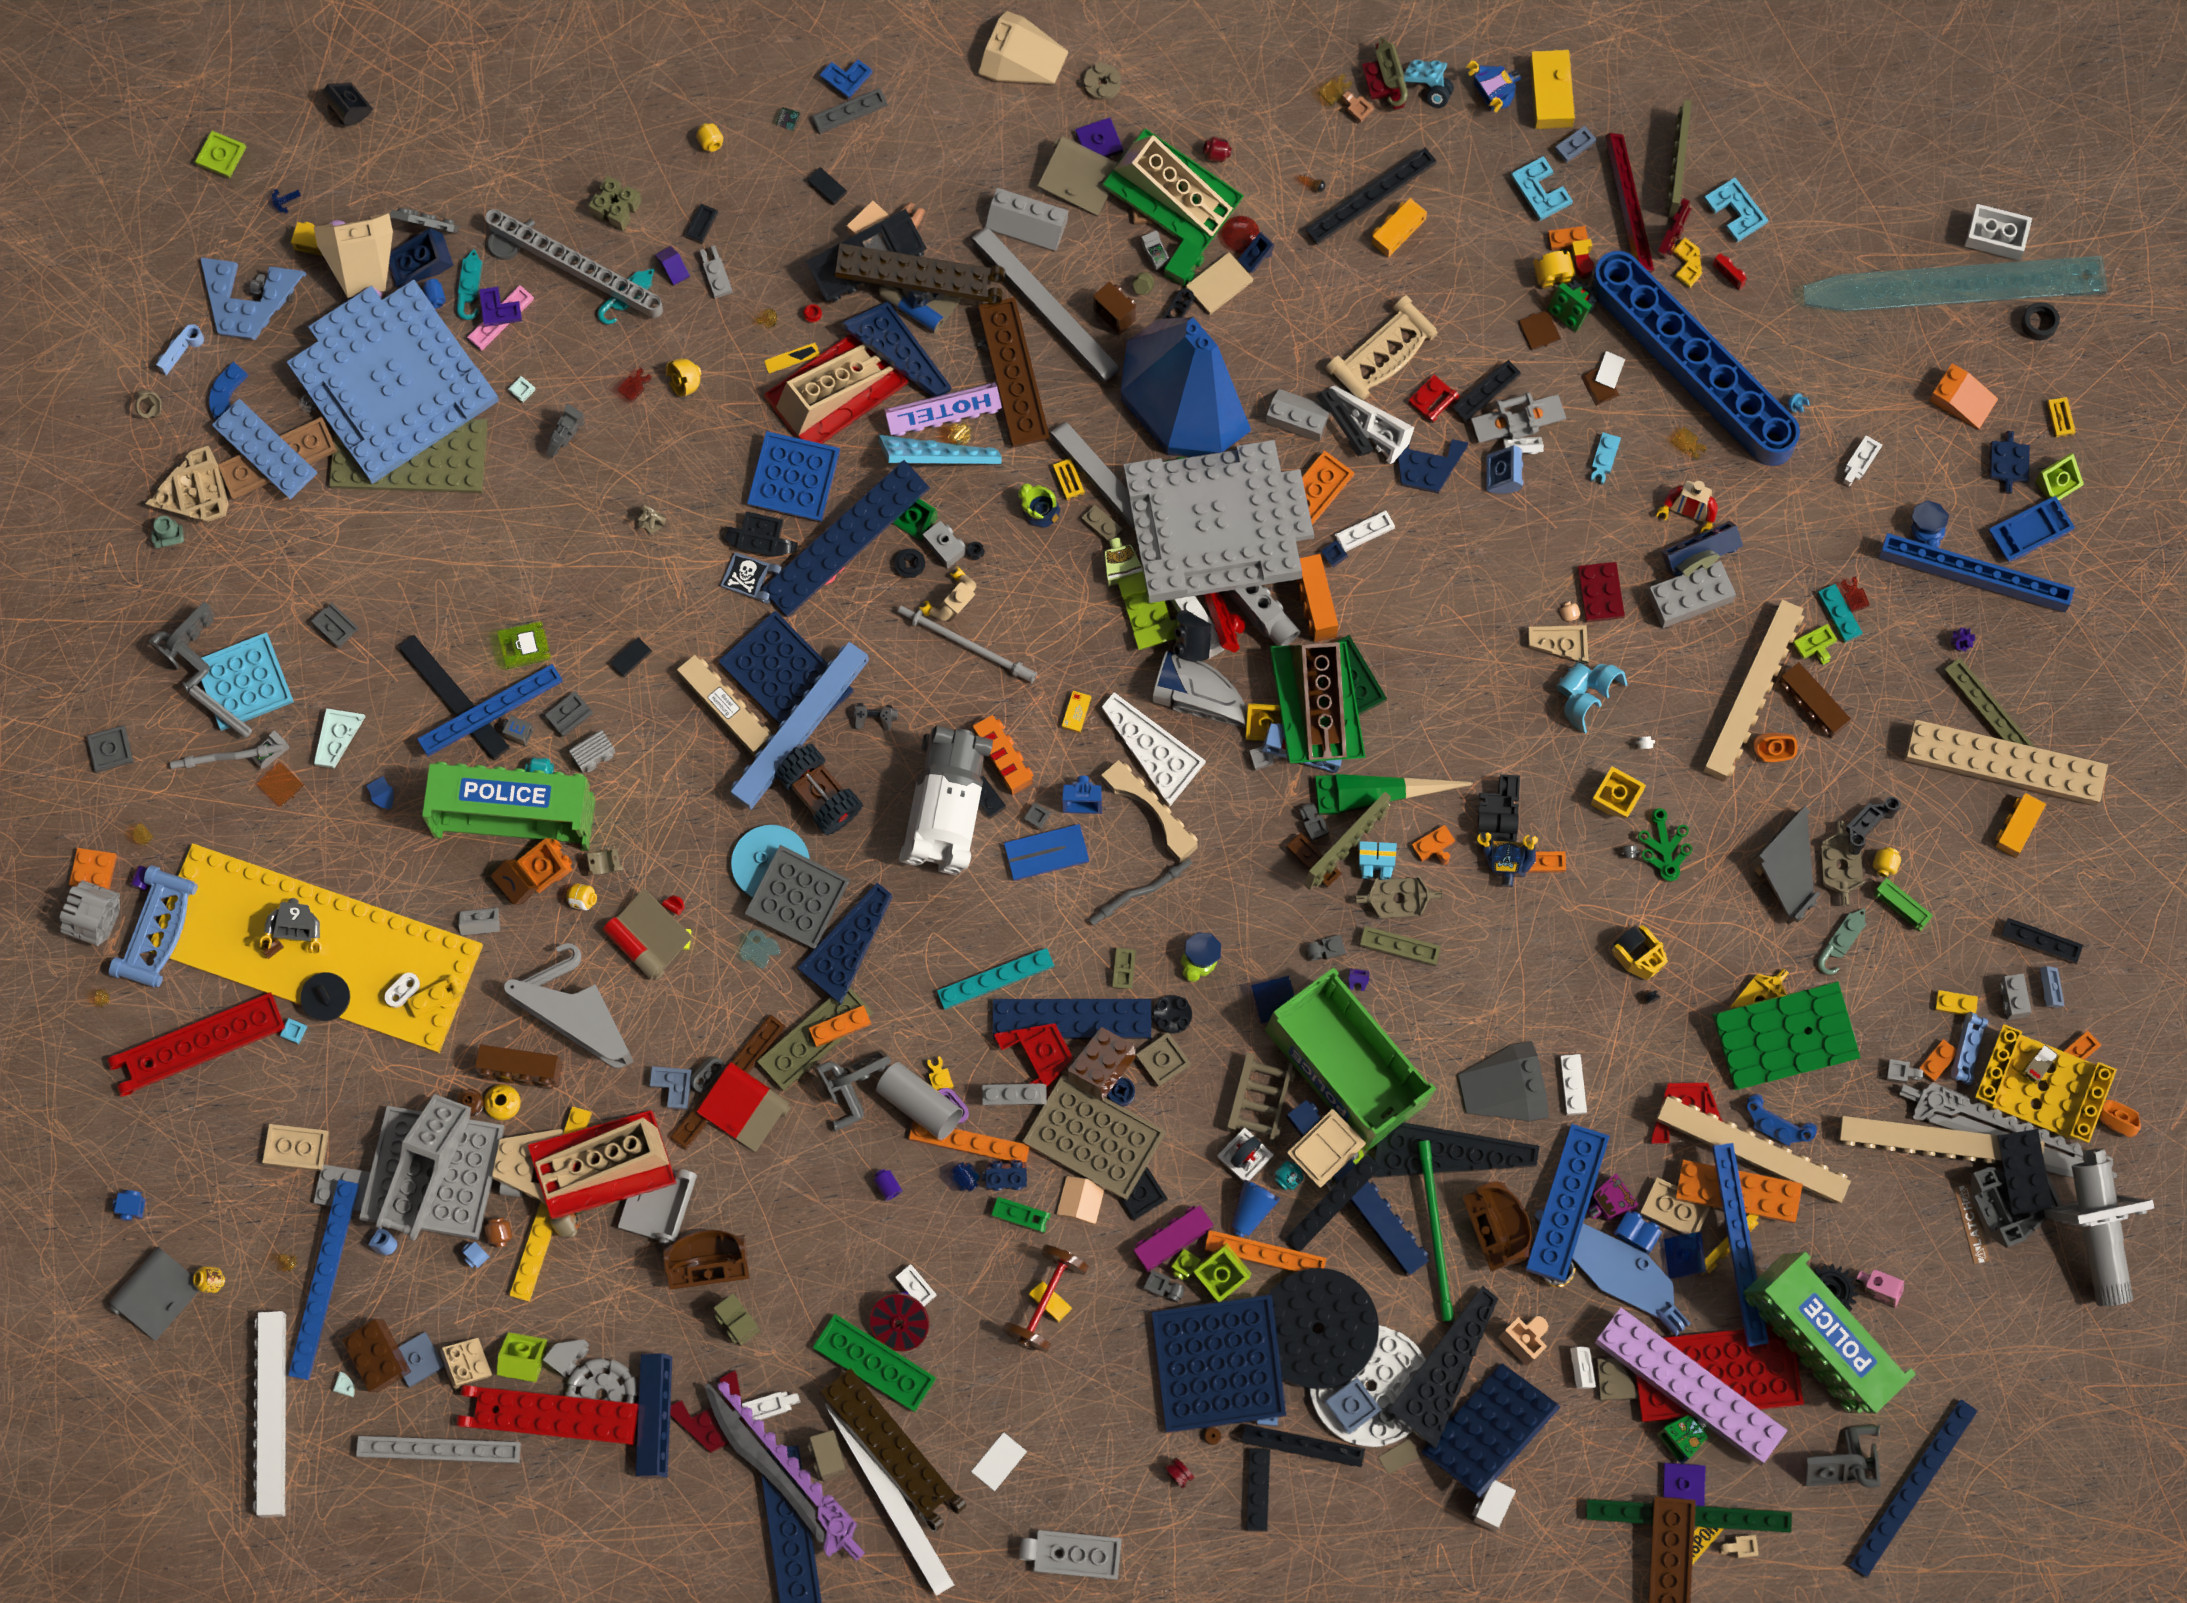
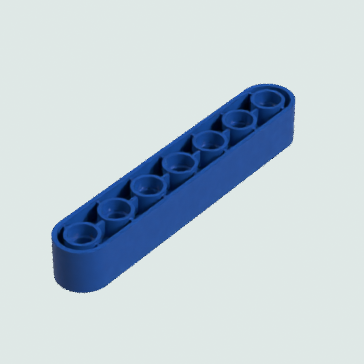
M1612 251L1602 256L1596 265L1592 281V291L1596 290L1597 300L1758 462L1767 466H1778L1788 461L1794 452L1800 436L1797 420L1631 254L1623 251ZM1609 277H1619L1623 282H1614ZM1642 302L1647 304L1650 308L1642 309L1639 308L1635 303ZM1661 329H1671L1676 334L1667 335ZM1688 355H1696L1702 361H1692L1688 358ZM1722 381L1728 385V388H1720L1714 382ZM1740 408H1750L1755 414L1747 415ZM1775 434L1779 436L1782 441H1772L1767 437V435Z

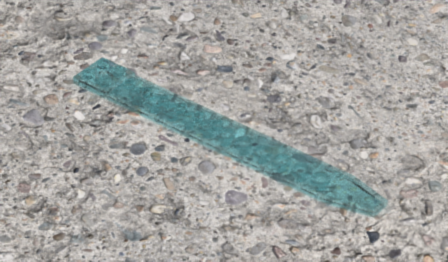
M2103 256L1842 274L1803 287L1806 306L1838 311L2064 295L2106 294L2108 291ZM2083 272H2086L2087 275H2090V278H2088V280H2085L2081 277L2083 275Z

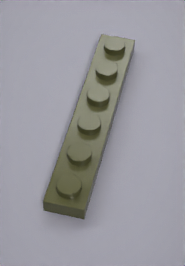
M1961 658L1945 668L1944 672L2002 740L2035 747Z

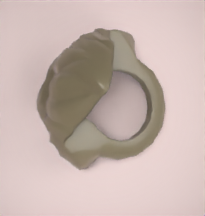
M146 389L138 391V398L135 402L137 414L143 418L158 417L161 413L162 405L158 395ZM141 400L151 407L146 414H143L139 409Z

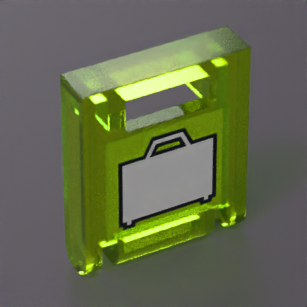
M542 622L497 631L506 670L551 659V654L547 653L550 650L545 630L540 629L543 628ZM512 642L515 655L508 657L504 643Z

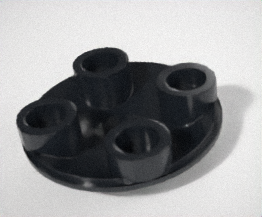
M1168 995L1157 1001L1153 1010V1019L1160 1030L1169 1034H1177L1184 1031L1190 1025L1192 1009L1184 997Z

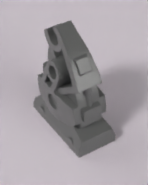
M566 404L564 415L558 421L557 427L550 438L547 456L553 459L554 455L558 454L560 448L566 447L574 438L578 429L585 424L584 414L581 411Z

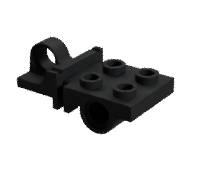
M1500 774L1498 794L1479 793V800H1484V802H1479L1477 837L1481 833L1482 838L1487 840L1486 833L1488 832L1491 834L1489 843H1492V841L1517 842L1519 804H1514V802L1519 801L1520 775Z

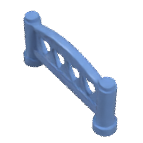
M150 865L144 876V883L151 885L149 894L124 959L115 957L109 967V975L116 978L121 976L151 987H160L163 976L159 972L170 958L179 941L186 918L188 896L196 893L198 885L194 881L160 871L159 867ZM177 895L178 901L174 903L175 909L169 911L161 899ZM170 914L171 919L168 921V927L162 929L154 917ZM163 932L164 937L161 939V945L154 947L147 936ZM155 950L157 956L153 958L154 964L148 966L140 954Z

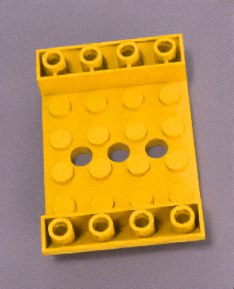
M2003 1024L1975 1098L1992 1109H1999L2002 1113L2009 1116L2014 1115L2019 1120L2027 1123L2030 1122L2032 1125L2046 1129L2056 1135L2089 1143L2117 1069L2100 1062L2093 1064L2048 1046L2058 1056L2052 1063L2055 1066L2054 1073L2046 1072L2041 1081H2045L2048 1084V1090L2041 1091L2038 1089V1084L2035 1085L2021 1073L2046 1044L2021 1035L2022 1031ZM2031 1100H2039L2041 1108L2038 1110L2031 1107Z

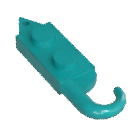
M475 249L471 251L466 259L463 258L457 314L464 320H472L479 312V309L476 308L474 313L470 315L464 313L465 303L473 302L478 298L483 262L479 259Z
M654 269L641 272L638 270L628 280L648 290L652 286L651 281L655 271ZM621 287L618 290L623 291L626 287ZM611 296L599 308L598 318L604 324H613L617 319H606L604 317L605 312L611 307L618 311H623L629 305Z

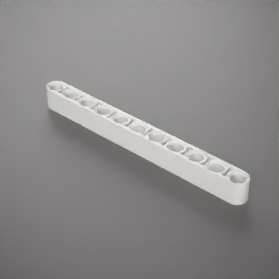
M825 1404L936 1596L954 1586L898 1488L830 1406Z

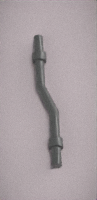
M1186 858L1177 866L1174 865L1168 869L1169 872L1152 885L1127 891L1111 904H1106L1102 907L1101 911L1089 919V921L1094 926L1105 917L1108 918L1114 914L1113 911L1129 899L1157 891L1171 879L1179 877L1183 870L1193 864L1192 861Z

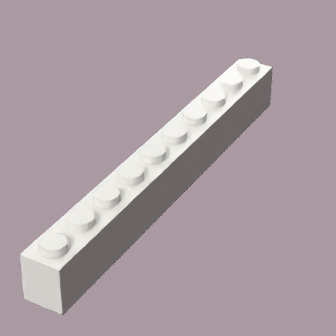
M283 1311L258 1312V1318L255 1319V1329L258 1330V1338H255V1350H258V1358H255V1370H258V1378H255L254 1381L255 1391H258V1398L254 1400V1408L257 1411V1419L254 1420V1429L257 1431V1439L254 1440V1450L257 1451V1459L254 1460V1471L257 1472V1480H254V1492H257V1500H254L253 1507L254 1512H257V1516L260 1518L284 1517L286 1314Z

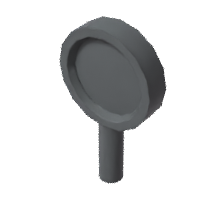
M529 219L524 224L532 228L535 222ZM494 232L490 235L488 241L489 249L497 259L509 260L519 253L520 246Z

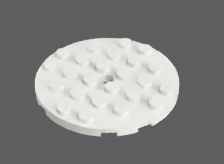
M1379 1326V1337L1375 1353L1357 1377L1364 1387L1367 1381L1372 1380L1376 1383V1390L1368 1392L1380 1408H1385L1388 1403H1393L1426 1359L1420 1349L1408 1337L1387 1327ZM1351 1381L1331 1389H1310L1312 1402L1320 1420L1334 1435L1348 1443L1363 1447H1381L1393 1444L1412 1432L1397 1419L1395 1420L1394 1429H1391L1386 1424L1378 1426L1379 1415L1377 1414L1348 1435L1326 1405L1325 1400Z

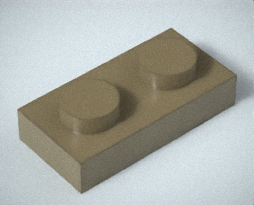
M1096 505L1082 517V521L1109 544L1110 540L1117 538L1123 532V528Z

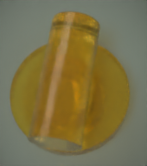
M768 308L764 310L763 315L758 317L756 321L758 324L764 323L767 327H774L777 323V314L773 309Z
M142 822L132 831L133 839L138 844L146 845L154 838Z

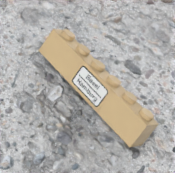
M694 655L677 669L679 676L755 757L760 750L766 748L767 741L772 733L766 726L761 727L759 725V719L753 712L749 714L746 711V705L741 699L736 700L734 698V692L728 685L723 686L721 684V678L715 671L711 673L708 670L706 661L703 658L698 659Z

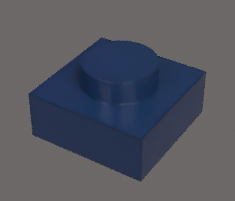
M1337 540L1321 551L1332 567H1335L1349 557Z

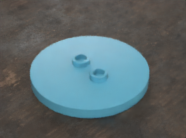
M764 825L749 831L739 840L732 854L731 866L735 881L744 893L753 898L780 845L810 859L805 843L795 832L778 825Z

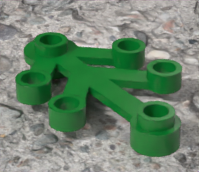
M1657 808L1653 811L1651 820L1658 827L1660 843L1651 838L1650 833L1646 830L1639 833L1638 840L1663 855L1664 862L1654 857V853L1650 849H1645L1641 857L1643 861L1650 862L1660 869L1664 880L1673 882L1679 878V866L1692 853L1693 848L1688 843L1683 844L1680 848V854L1674 861H1672L1671 853L1682 838L1688 835L1689 828L1686 825H1680L1677 828L1676 835L1669 843L1665 825L1668 817L1667 812L1662 808ZM1662 813L1663 818H1658L1656 814ZM1681 828H1682V829H1685V830H1686V833H1685V834H1681V833L1679 832V830H1680ZM1645 834L1648 838L1643 840L1641 835ZM1683 848H1689L1690 852L1685 853ZM1650 853L1651 858H1646L1644 854ZM1667 869H1673L1674 873L1669 874Z

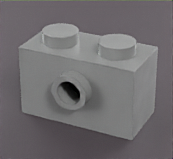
M939 521L923 534V540L948 569L965 555L966 546L960 538L956 539L954 537V532L948 524L944 525L942 521Z

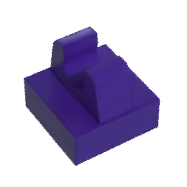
M1350 968V989H1354L1355 983H1360L1361 991H1365L1369 982L1370 971Z

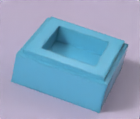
M288 1018L285 1029L282 1030L280 1037L299 1045L307 1026Z

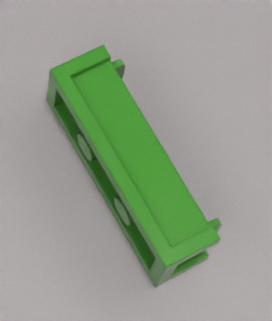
M1888 878L1883 881L1874 893L1876 899L1880 898L1915 927V931H1921L1933 916Z

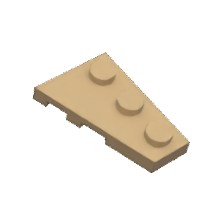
M1587 625L1528 627L1529 648L1588 664Z

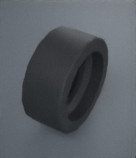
M2044 302L2032 304L2027 308L2022 318L2023 331L2034 340L2042 341L2049 339L2054 335L2060 324L2058 311L2052 305ZM2036 312L2048 315L2052 321L2051 327L2045 331L2034 328L2030 323L2031 315Z

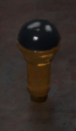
M1300 175L1298 178L1301 182L1312 186L1316 192H1322L1326 188V183L1323 180H1314L1305 175Z

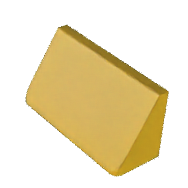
M1042 1281L1029 1293V1296L1039 1304L1048 1285ZM1053 1292L1045 1311L1059 1323L1072 1307L1057 1293Z

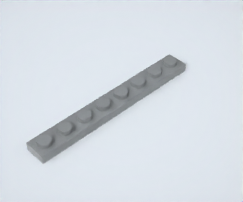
M358 1436L356 1456L360 1458L519 1464L521 1443Z

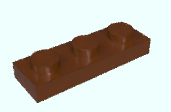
M1302 833L1287 845V849L1309 871L1324 856ZM1335 868L1330 874L1326 873L1323 876L1322 884L1329 888L1342 876V873Z

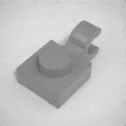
M1263 746L1249 750L1255 770L1274 765L1273 759L1283 758L1262 751Z
M1890 1059L1887 1080L1907 1083L1908 1078L1921 1081L1923 1070L1909 1068L1910 1062Z

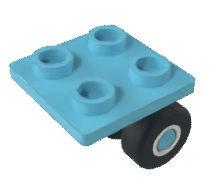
M1414 60L1410 62L1404 73L1405 82L1427 83L1431 87L1427 93V101L1435 108L1446 106L1450 95L1454 91L1453 83L1443 77L1447 67L1446 62Z

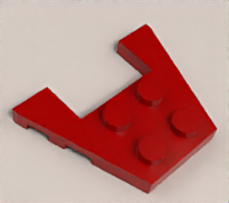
M1055 1023L994 1034L1002 1051L1021 1041L1039 1075L1038 1079L1029 1084H1045L1047 1088L1074 1059Z
M1708 1082L1667 1084L1662 1103L1666 1097L1674 1096L1681 1099L1682 1104L1697 1106L1700 1108V1112L1706 1115L1707 1113H1712L1719 1117V1121L1723 1122ZM1656 1121L1651 1144H1669V1127Z

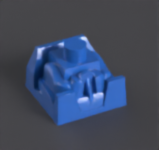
M1078 776L1077 782H1073V785H1064L1063 813L1102 814L1101 785H1093L1092 782H1089L1088 776Z

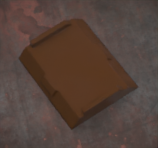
M1600 367L1587 372L1581 377L1596 406L1620 396L1616 387L1614 389L1595 381Z

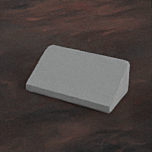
M499 909L460 911L459 929L461 935L499 932Z

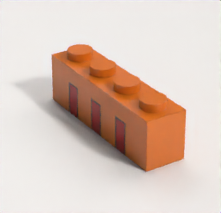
M991 715L973 725V732L977 736L993 740L989 758L1011 794L1014 795L1032 785V777L1034 775L1028 766L1025 768L1022 763L1024 759L1019 750L1015 751L1012 747L1014 742L1010 735L1004 734L1002 730L1004 726L1000 719L996 720Z

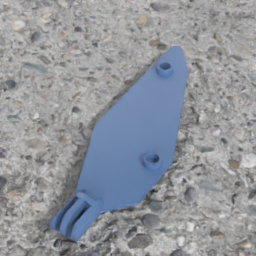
M1538 1210L1535 1213V1217L1540 1223L1544 1213L1542 1210ZM1583 1223L1572 1259L1602 1291L1658 1317L1675 1336L1679 1334V1331L1682 1332L1685 1327L1691 1324L1674 1305L1673 1282L1645 1252Z

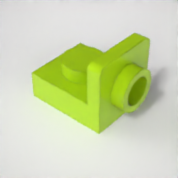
M1183 1249L1175 1263L1171 1266L1172 1274L1180 1280L1184 1278L1188 1281L1201 1259Z

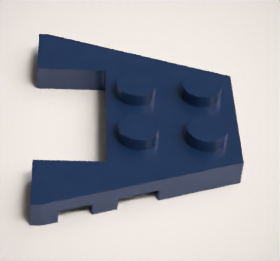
M1452 439L1448 457L1411 450L1408 445L1398 457L1401 486L1439 494L1461 456L1466 451L1468 442Z

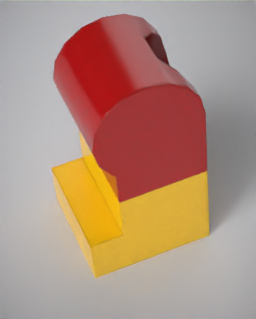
M1591 239L1572 242L1571 246L1576 273L1583 279L1589 278L1594 268V263L1589 257L1592 249Z

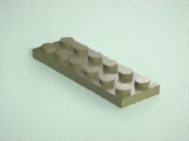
M1684 100L1683 106H1679L1676 116V131L1673 139L1674 148L1671 156L1672 165L1669 174L1670 182L1667 191L1669 195L1665 211H1669L1668 218H1674L1680 205L1692 102L1690 100Z
M1384 792L1311 868L1304 883L1307 889L1311 890L1314 886L1318 887L1324 880L1323 876L1326 873L1330 874L1336 868L1338 860L1343 861L1349 854L1348 850L1352 846L1355 848L1362 840V835L1364 833L1369 834L1375 826L1374 823L1377 820L1381 821L1386 816V811L1390 807V804H1388L1391 798L1390 795Z
M849 988L841 1005L830 997L757 1062L775 1083L785 1091L848 1036H843L816 1047L809 1031L810 1027L863 1005L868 1017L873 1012Z

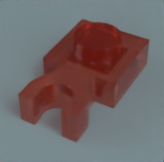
M641 367L637 370L634 378L629 376L618 388V392L632 403L645 390L643 384L648 383L652 379L650 374L644 378L640 377L644 373Z
M1856 576L1852 577L1853 585L1851 586L1847 584L1846 580L1841 582L1843 589L1848 592L1844 594V598L1851 613L1870 606L1864 589L1857 588L1858 581Z

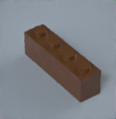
M1800 662L1781 676L1779 683L1783 691L1790 693L1795 704L1806 711L1807 717L1820 726L1819 729L1825 736L1828 735L1830 738H1833L1849 724L1851 718Z

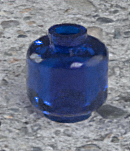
M961 1162L951 1170L950 1180L959 1191L967 1190L970 1192L978 1186L976 1182L979 1180V1174L971 1163L964 1164V1162Z

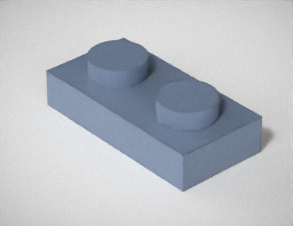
M1584 126L1558 144L1555 150L1568 163L1596 143V138Z
M2049 966L2040 968V978L2045 993L2044 1000L2047 1006L2054 1008L2065 1006L2058 968Z

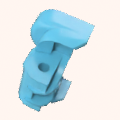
M1579 662L1575 663L1572 668H1568V673L1564 678H1560L1557 690L1569 698L1565 704L1564 713L1571 725L1581 732L1587 733L1584 722L1587 710L1592 704L1599 708L1602 705L1598 698L1590 693H1585V691L1590 687L1597 690L1604 697L1609 698L1608 689L1613 679L1627 686L1624 671L1615 665L1599 664L1591 671Z

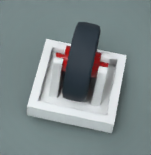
M1244 1128L1217 1155V1158L1244 1182L1246 1179L1250 1181L1274 1155Z

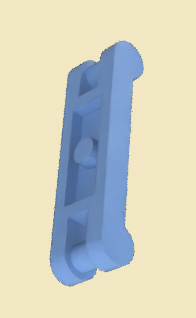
M1968 1012L1965 1017L1951 1072L1953 1079L1962 1080L1966 1085H1971L1974 1081L1973 1072L1983 1032L1988 1025L1986 1018L1977 1017V1014L1973 1012Z

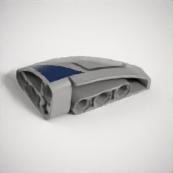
M1166 650L1154 689L1153 703L1171 706L1172 701H1174L1173 709L1178 712L1246 728L1248 708L1236 688L1225 676L1203 661H1187L1179 658L1173 651Z

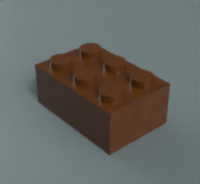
M1101 1027L1068 1069L1070 1083L1103 1101L1136 1058L1134 1044Z
M374 1319L342 1339L369 1392L379 1393L411 1373L404 1356L383 1319Z

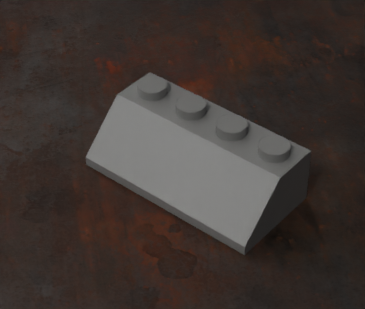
M997 188L991 202L986 227L992 232L1056 252L1068 222V210Z

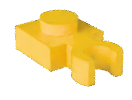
M938 1057L939 1064L933 1066L931 1061L928 1060V1067L934 1072L929 1074L932 1087L937 1091L943 1088L953 1089L954 1086L948 1068L941 1069L943 1066L942 1058Z

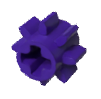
M1960 627L1957 631H1953L1951 644H1955V650L1959 649L1966 652L1969 647L1973 648L1975 634H1971L1970 628Z

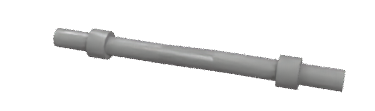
M282 743L270 746L265 744L258 746V748L239 752L214 753L198 757L188 756L185 759L170 762L171 769L181 767L192 768L197 764L213 761L238 760L254 756L264 757L270 753L283 751Z

